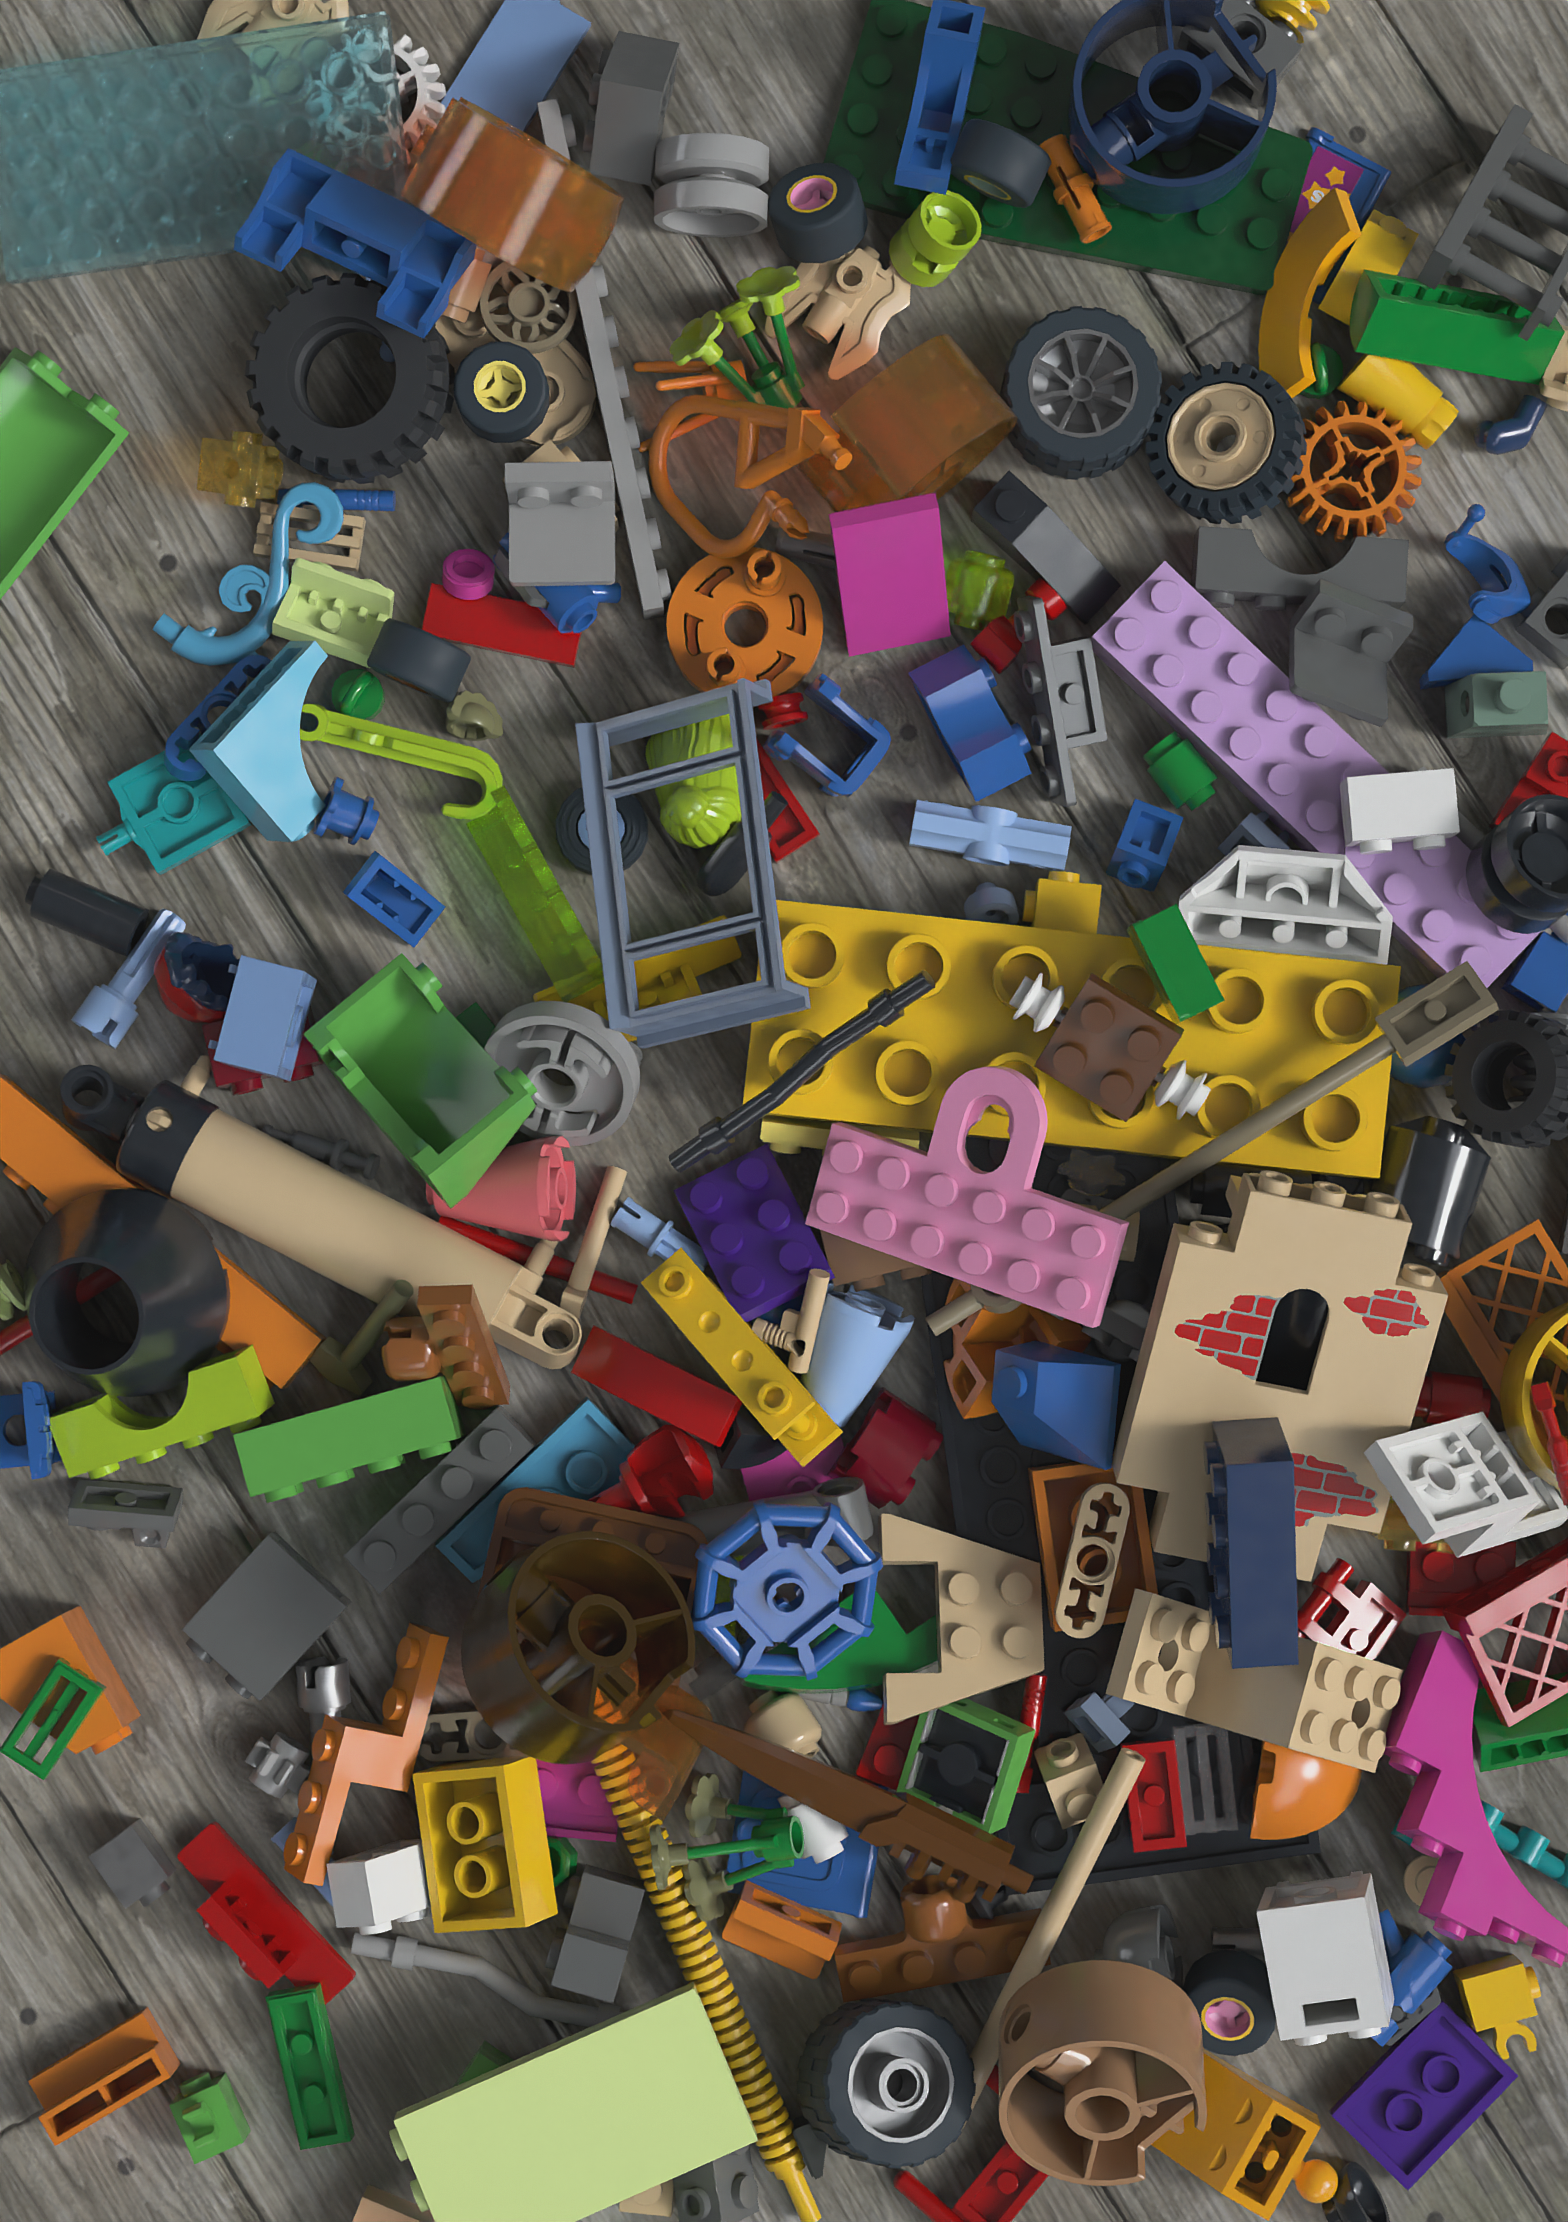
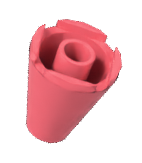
M547 1136L504 1147L469 1194L453 1208L450 1209L426 1182L427 1201L430 1205L435 1206L436 1212L441 1216L543 1240L563 1241L569 1234L568 1231H561L563 1220H573L576 1203L574 1161H564L561 1148H570V1145L563 1136Z

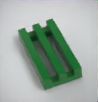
M63 1658L57 1660L0 1747L1 1753L42 1780L49 1776L106 1689V1686L98 1681L94 1682L80 1669L76 1670L71 1667V1663ZM61 1677H65L70 1683L25 1752L19 1750L16 1746ZM79 1689H83L87 1692L86 1696L43 1762L39 1763L34 1759Z

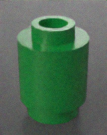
M1176 731L1165 737L1143 755L1144 760L1150 766L1146 771L1176 810L1186 804L1193 811L1216 793L1211 784L1218 779V776L1188 738L1182 740Z

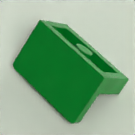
M1177 904L1143 921L1139 920L1126 929L1173 1023L1179 1024L1225 1001Z

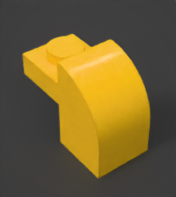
M1375 209L1361 231L1362 235L1356 239L1318 309L1349 326L1352 301L1363 270L1397 275L1419 235L1407 228L1401 220L1392 216H1386Z

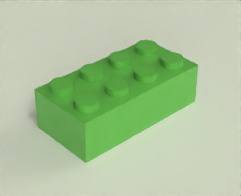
M440 1376L234 1434L233 1437L249 1496L252 1497L264 1493L266 1503H270L304 1492L302 1482L316 1479L319 1489L354 1478L353 1468L367 1464L369 1474H373L406 1463L405 1453L418 1450L422 1460L450 1452L456 1448L454 1440L466 1435L459 1407L456 1404L445 1376Z

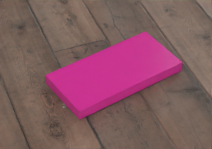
M929 493L829 514L844 634L849 657L950 637L940 514L936 494Z

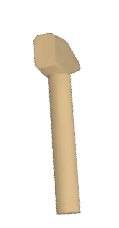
M607 1166L568 1285L563 1292L560 1302V1308L570 1312L578 1321L580 1320L587 1299L588 1289L627 1175L625 1170L614 1166Z

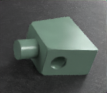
M1545 671L1470 674L1444 687L1447 739L1547 734L1548 703ZM1466 696H1469L1468 714L1465 706Z

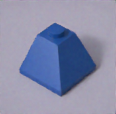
M1036 1340L997 1349L995 1353L991 1402L1020 1445L1103 1470L1112 1468L1121 1364Z

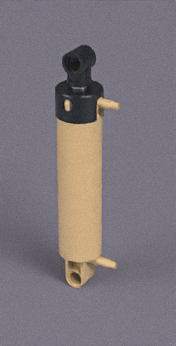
M207 1055L200 1056L197 1063L192 1065L180 1086L168 1080H163L152 1089L146 1099L113 1082L107 1072L94 1065H79L71 1069L63 1077L60 1089L62 1111L65 1119L76 1129L95 1131L121 1144L115 1165L121 1175L171 1200L175 1199L377 1304L380 1303L397 1280H406L412 1285L414 1293L398 1313L402 1317L421 1316L417 1306L419 1286L473 1284L494 1342L549 1369H561L569 1365L575 1358L582 1337L579 1321L570 1312L535 1295L543 1281L542 1276L555 1254L554 1249L559 1241L541 1239L534 1246L523 1267L219 1110V1106L199 1096L212 1070L210 1058ZM85 1090L95 1091L102 1097L98 1103L92 1106H83L74 1101V1097ZM551 1330L560 1331L567 1336L569 1346L563 1349L551 1348L545 1343L542 1335Z

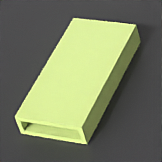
M694 1982L400 2110L396 2113L393 2120L396 2128L389 2131L398 2158L401 2162L409 2158L417 2179L410 2181V2186L421 2212L430 2209L435 2222H576L758 2141L754 2125Z

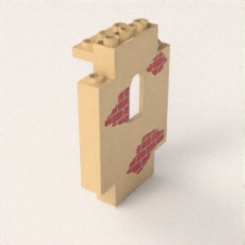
M1266 1170L1261 1171L1260 1174L1243 1173L1242 1177L1231 1175L1225 1194L1232 1211L1227 1234L1222 1233V1229L1218 1226L1202 1221H1193L1190 1223V1226L1173 1224L1117 1437L1112 1466L1117 1483L1158 1491L1149 1523V1534L1154 1552L1207 1562V1542H1213L1212 1525H1208L1206 1519L1205 1493L1212 1492L1210 1475H1206L1203 1445L1204 1442L1213 1441L1212 1422L1278 1417L1294 1460L1296 1575L1299 1580L1311 1582L1327 1524L1380 1534L1391 1494L1379 1480L1376 1471L1364 1452L1376 1440L1409 1432L1448 1293L1439 1276L1430 1268L1412 1263L1404 1264L1403 1269L1400 1268L1412 1222L1404 1206L1395 1197L1379 1192H1369L1367 1195L1347 1194L1343 1187L1324 1181H1317L1314 1184L1292 1183V1178L1275 1171ZM1297 1289H1311L1318 1292L1328 1304L1326 1322L1306 1391L1256 1381L1275 1309L1281 1298L1288 1292Z

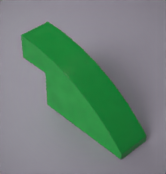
M875 1591L871 1620L875 1628L869 1637L862 1636L820 1669L817 1672L818 1678L807 1681L806 1676L751 1674L744 1679L738 1676L737 1678L743 1686L795 1694L839 1693L882 1685L883 1676L886 1673H917L938 1664L936 1615L906 1634L878 1592ZM853 1594L839 1603L841 1608H852ZM832 1624L809 1643L810 1648H814L839 1627ZM782 1642L768 1652L770 1654L797 1655L795 1647H788L787 1642Z

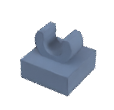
M1266 811L1259 813L1257 816L1251 812L1217 849L1225 856L1238 845L1289 850V847L1285 844L1289 839V833L1284 830L1277 836L1264 824L1270 816Z
M1096 1692L1078 1698L1064 1714L1098 1752H1102L1116 1747L1130 1733L1129 1729L1119 1718L1135 1703L1108 1694L1101 1699Z

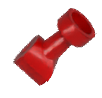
M1040 578L1025 591V596L1029 595L1043 599L1046 619L1049 621L1055 620L1067 609L1060 595ZM1002 613L999 614L970 643V646L999 675L1015 661L1022 648V642L1019 641L1014 627V614L1008 619Z

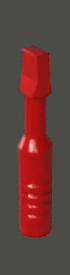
M1547 1381L1532 1385L1531 1390L1536 1411L1541 1412L1548 1436L1546 1447L1554 1474L1556 1475L1555 1478L1558 1482L1563 1505H1568V1441L1561 1435L1554 1412L1556 1403Z
M1041 1673L1026 1677L1020 1722L1036 1729L1016 1793H1029L1033 1773V1768L1030 1767L1034 1740L1039 1735L1047 1675Z

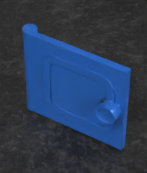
M743 1770L738 1804L765 1809L781 1808L778 1798L784 1795V1793ZM871 1783V1784L876 1785V1786H878V1787H880V1788H882V1789H884V1790H886V1791L889 1790L888 1787L883 1786V1785H881V1784ZM736 1816L732 1841L751 1839L753 1826L761 1825V1821ZM845 1826L849 1836L840 1841L844 1850L839 1854L818 1864L815 1863L812 1856L805 1859H794L793 1867L777 1868L747 1880L803 1906L846 1913L856 1918H867L879 1847L858 1838L859 1832ZM753 1851L729 1854L727 1871L729 1873L761 1862L765 1858H757ZM746 1880L734 1884L733 1889L728 1892L740 1894Z

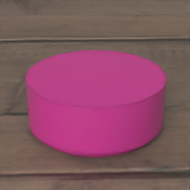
M460 549L454 551L443 562L442 584L448 593L457 598L465 600L482 598L493 588L494 563L488 555L478 550Z

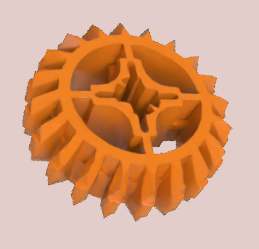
M1339 401L1335 406V418L1325 407H1320L1315 413L1317 424L1306 418L1303 419L1306 434L1303 437L1307 443L1306 455L1300 456L1304 464L1300 476L1293 474L1291 478L1295 484L1293 488H1297V491L1287 498L1286 504L1288 507H1296L1303 503L1306 508L1298 517V521L1301 524H1305L1312 516L1320 520L1314 531L1318 536H1322L1329 525L1334 526L1335 542H1343L1348 528H1352L1354 539L1357 536L1367 537V525L1377 537L1384 535L1387 531L1385 520L1394 525H1398L1402 521L1403 514L1399 507L1410 509L1416 501L1407 490L1418 489L1422 481L1421 477L1407 472L1418 468L1422 463L1420 456L1405 455V452L1415 445V437L1407 436L1399 440L1396 435L1402 429V420L1394 421L1390 427H1387L1382 423L1386 417L1385 408L1377 410L1373 418L1366 416L1368 406L1365 401L1358 402L1354 415H1350L1345 401ZM1341 434L1360 435L1371 440L1377 447L1369 450L1359 449L1352 444L1348 436L1342 437ZM1325 440L1329 447L1327 456L1331 467L1329 471L1323 473L1321 478L1312 481L1310 473L1312 451L1320 442ZM1346 462H1350V468L1353 464L1359 468L1367 465L1357 477L1356 482L1351 481L1352 475L1348 480L1343 476L1334 478L1340 473ZM1389 463L1391 472L1389 492L1382 502L1376 504L1372 496L1375 489L1371 481V474L1378 471L1380 466ZM1334 493L1342 494L1350 500L1353 507L1359 506L1360 510L1351 511L1338 508L1330 504L1323 497Z

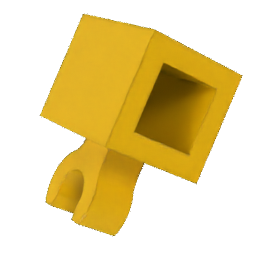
M1514 1954L1453 1971L1467 2022L1476 2032L1493 2028V2046L1503 2060L1509 2058L1506 2042L1514 2034L1522 2035L1525 2048L1529 2052L1536 2051L1537 2042L1535 2035L1524 2023L1518 2021L1538 2015L1534 1999L1541 1997V1991L1532 1966L1524 1967L1523 1962Z

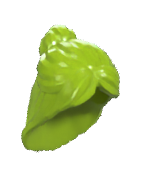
M729 714L651 735L646 745V761L649 769L733 747ZM735 766L655 788L661 808V825L678 843L697 849L707 845H715L721 842L736 822H742Z

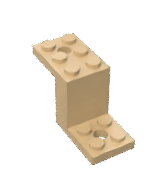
M1135 1588L1106 1694L1375 1773L1378 1761L1385 1751L1386 1731L1392 1709L1400 1696V1680L1403 1670L1302 1637H1298V1665L1232 1669L1227 1649H1218L1215 1625L1210 1623L1209 1611Z

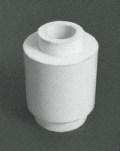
M786 1794L778 1798L781 1807H786L788 1816H797L801 1822L804 1833V1852L801 1859L812 1856L815 1863L818 1864L844 1850L840 1841L848 1837L849 1834L843 1824Z

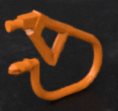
M695 394L677 400L665 411L653 433L649 448V475L654 493L662 507L688 536L706 553L719 558H733L749 551L759 541L771 519L774 522H778L779 526L789 537L800 540L807 538L805 533H809L808 521L797 509L793 508V503L788 498H782L776 491L769 490L763 494L747 526L738 536L733 539L723 540L711 534L677 497L668 477V446L675 429L686 416L693 413H701L734 419L739 422L734 487L755 489L789 468L810 458L814 453H821L830 459V463L836 470L844 469L852 460V454L838 442L840 435L820 416L819 409L808 407L787 409L742 400L734 401ZM760 426L787 430L785 447L757 462Z

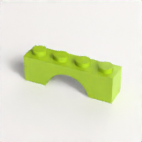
M252 1344L210 1358L188 1372L186 1398L176 1414L163 1417L143 1415L127 1407L117 1396L104 1393L63 1407L50 1416L51 1426L49 1427L68 1477L71 1478L88 1472L90 1479H97L120 1469L118 1462L135 1457L137 1464H143L167 1453L166 1446L182 1442L184 1449H189L214 1438L212 1431L229 1426L231 1433L234 1434L257 1426L262 1422L260 1415L275 1404Z

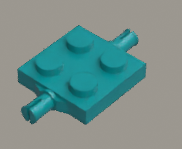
M178 747L180 749L179 761L184 763L191 758L199 762L189 750ZM165 750L107 782L120 805L123 823L96 836L106 856L134 841L145 850L159 875L168 872L252 825L250 820L208 772L202 778L194 781H183L172 776L164 763Z

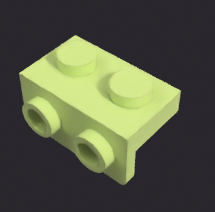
M296 558L292 566L291 584L272 623V634L290 641H316L325 653L368 667L367 660L382 626L387 619H392L394 591L372 579H360L336 571L325 563L310 562L302 558Z

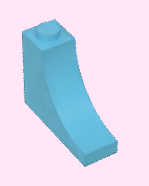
M289 641L189 749L267 841L294 842L300 840L312 830L315 825L314 818L326 806L310 782L300 746V718L306 692L318 668L328 657L316 641Z

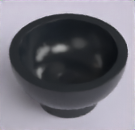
M1350 2162L1337 2173L1338 2187L1331 2199L1322 2203L1327 2221L1390 2222L1383 2197L1367 2171L1356 2162Z

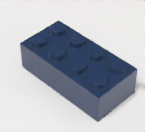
M1278 1417L1213 1421V1441L1204 1442L1203 1453L1206 1475H1210L1212 1492L1205 1493L1207 1524L1212 1525L1213 1542H1207V1565L1209 1575H1213L1215 1592L1208 1593L1210 1623L1215 1625L1218 1649H1227L1232 1669L1298 1665L1295 1489L1292 1454Z

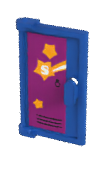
M1311 127L1305 138L1311 144L1313 153L1286 245L1306 215L1334 187L1347 192L1361 231L1392 172L1334 142V136L1318 128ZM1355 241L1340 256L1327 276L1325 283L1320 286L1317 285L1312 298L1314 303L1321 304Z

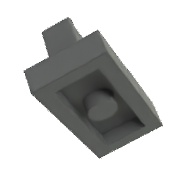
M79 1479L68 1506V1525L87 1527L95 1531L130 1528L133 1532L135 1546L166 1548L170 1532H174L183 1505V1488Z

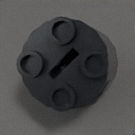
M1424 1116L1389 1127L1382 1150L1380 1178L1372 1179L1371 1192L1393 1196L1404 1206L1412 1222L1406 1245L1415 1247L1414 1255L1418 1259L1448 1267L1450 1258H1460L1464 1232L1475 1211L1491 1157L1466 1128L1447 1120Z

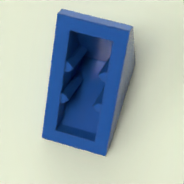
M1474 614L1465 622L1419 679L1420 689L1445 687L1470 674L1534 671L1533 661Z
M376 851L372 853L342 892L413 948L446 907Z

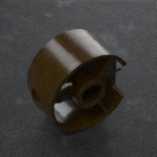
M594 1531L572 1532L557 1536L543 1545L518 1552L486 1583L465 1621L461 1640L462 1670L467 1689L478 1712L491 1729L506 1743L525 1755L540 1761L564 1765L593 1761L638 1730H644L661 1718L662 1715L654 1707V1704L675 1679L694 1667L695 1633L691 1615L681 1591L669 1573L650 1554L635 1544L611 1534ZM545 1575L568 1579L589 1589L594 1594L587 1595L575 1603L554 1580L550 1581ZM516 1628L527 1638L522 1650L518 1642ZM635 1651L639 1677L637 1693L640 1697L639 1701L619 1724L593 1721L597 1687L616 1706H619L636 1689L635 1686L637 1684L619 1667Z

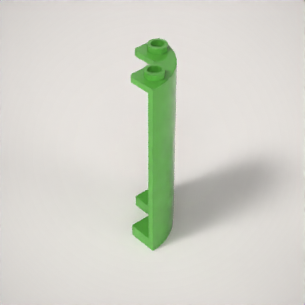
M16 347L0 366V600L129 434L126 429L115 421L120 412L96 393L89 400L73 391L58 378L62 368L39 350L33 356H30Z

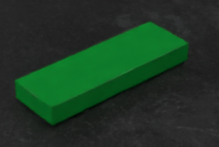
M315 1983L269 1992L265 1999L300 2150L350 2142L355 2133L321 1984Z

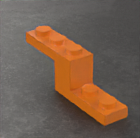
M409 1623L406 1636L401 1639L397 1648L396 1663L398 1666L392 1688L386 1692L383 1700L382 1713L384 1718L382 1725L325 1714L322 1728L316 1732L312 1742L313 1762L308 1780L302 1784L299 1790V1814L294 1832L288 1836L284 1846V1870L301 1882L323 1886L327 1872L326 1864L330 1861L351 1782L408 1792L449 1637L430 1627Z

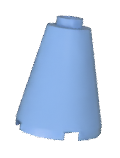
M830 1280L807 1373H801L800 1382L839 1427H845L910 1333L915 1318L913 1315L900 1318L903 1307L871 1291L862 1290L855 1292L853 1285H850L847 1293L834 1291L833 1281Z

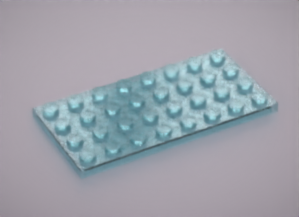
M383 11L1 69L0 234L6 281L11 284H20L236 253L237 251L234 250L235 235L243 226L259 200L273 166L288 148L413 206L390 15Z

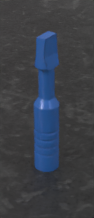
M278 489V505L289 489ZM333 490L338 496L343 510L395 511V491ZM302 502L298 504L296 507L303 508L304 505L314 504H311L309 502Z

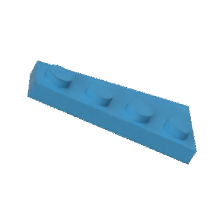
M586 1396L435 1542L436 1547L474 1583L482 1578L498 1507L507 1493L516 1488L528 1487L588 1500L620 1482L619 1476L622 1474L618 1465L627 1460V1455L635 1445Z

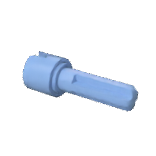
M167 909L159 910L108 986L102 984L100 987L95 985L71 1020L78 1026H83L91 1031L92 1036L116 1049L139 1015L135 1011L137 1006L134 1002L153 976L156 958L166 946L167 940L172 933H182L184 931L185 922L178 915Z

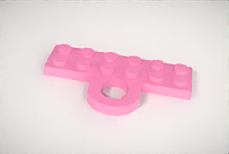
M989 1066L964 1073L948 1088L939 1109L928 1152L843 1122L832 1123L805 1224L1094 1328L1101 1324L1129 1222L1031 1188L1047 1132L1048 1120L1044 1100L1034 1083L1022 1073L1007 1067ZM996 1104L1003 1107L1008 1113L1009 1126L1007 1131L1010 1136V1143L1002 1165L993 1172H984L976 1168L968 1159L965 1149L966 1136L970 1128L978 1121H981L985 1109L990 1105Z

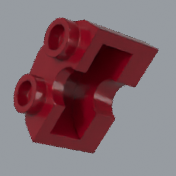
M882 1387L864 1415L860 1428L845 1445L827 1474L833 1479L839 1477L861 1478L864 1481L868 1502L878 1509L886 1506L890 1501L900 1506L906 1500L916 1483V1479L911 1477V1474L921 1458L926 1462L931 1459L944 1437L943 1434L935 1430L936 1422Z

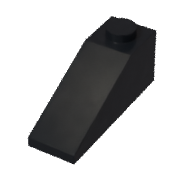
M1008 471L974 507L971 522L1035 580L1040 578L1048 583L1063 599L1067 609L1085 625L1121 587L1118 581L1052 509L1012 472Z

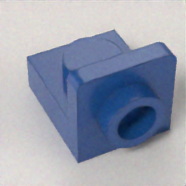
M1135 798L1115 851L1108 864L1106 874L1119 879L1126 886L1142 888L1150 892L1154 891L1166 867L1184 817Z

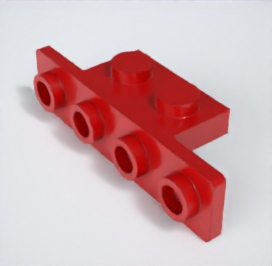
M211 1822L178 1853V1860L210 1894L196 1909L203 1917L204 1927L212 1937L221 1942L225 1941L239 1956L238 1960L242 1969L252 1979L261 1980L268 1989L283 1975L295 1987L320 1983L326 2005L355 1978L356 1972L218 1822Z

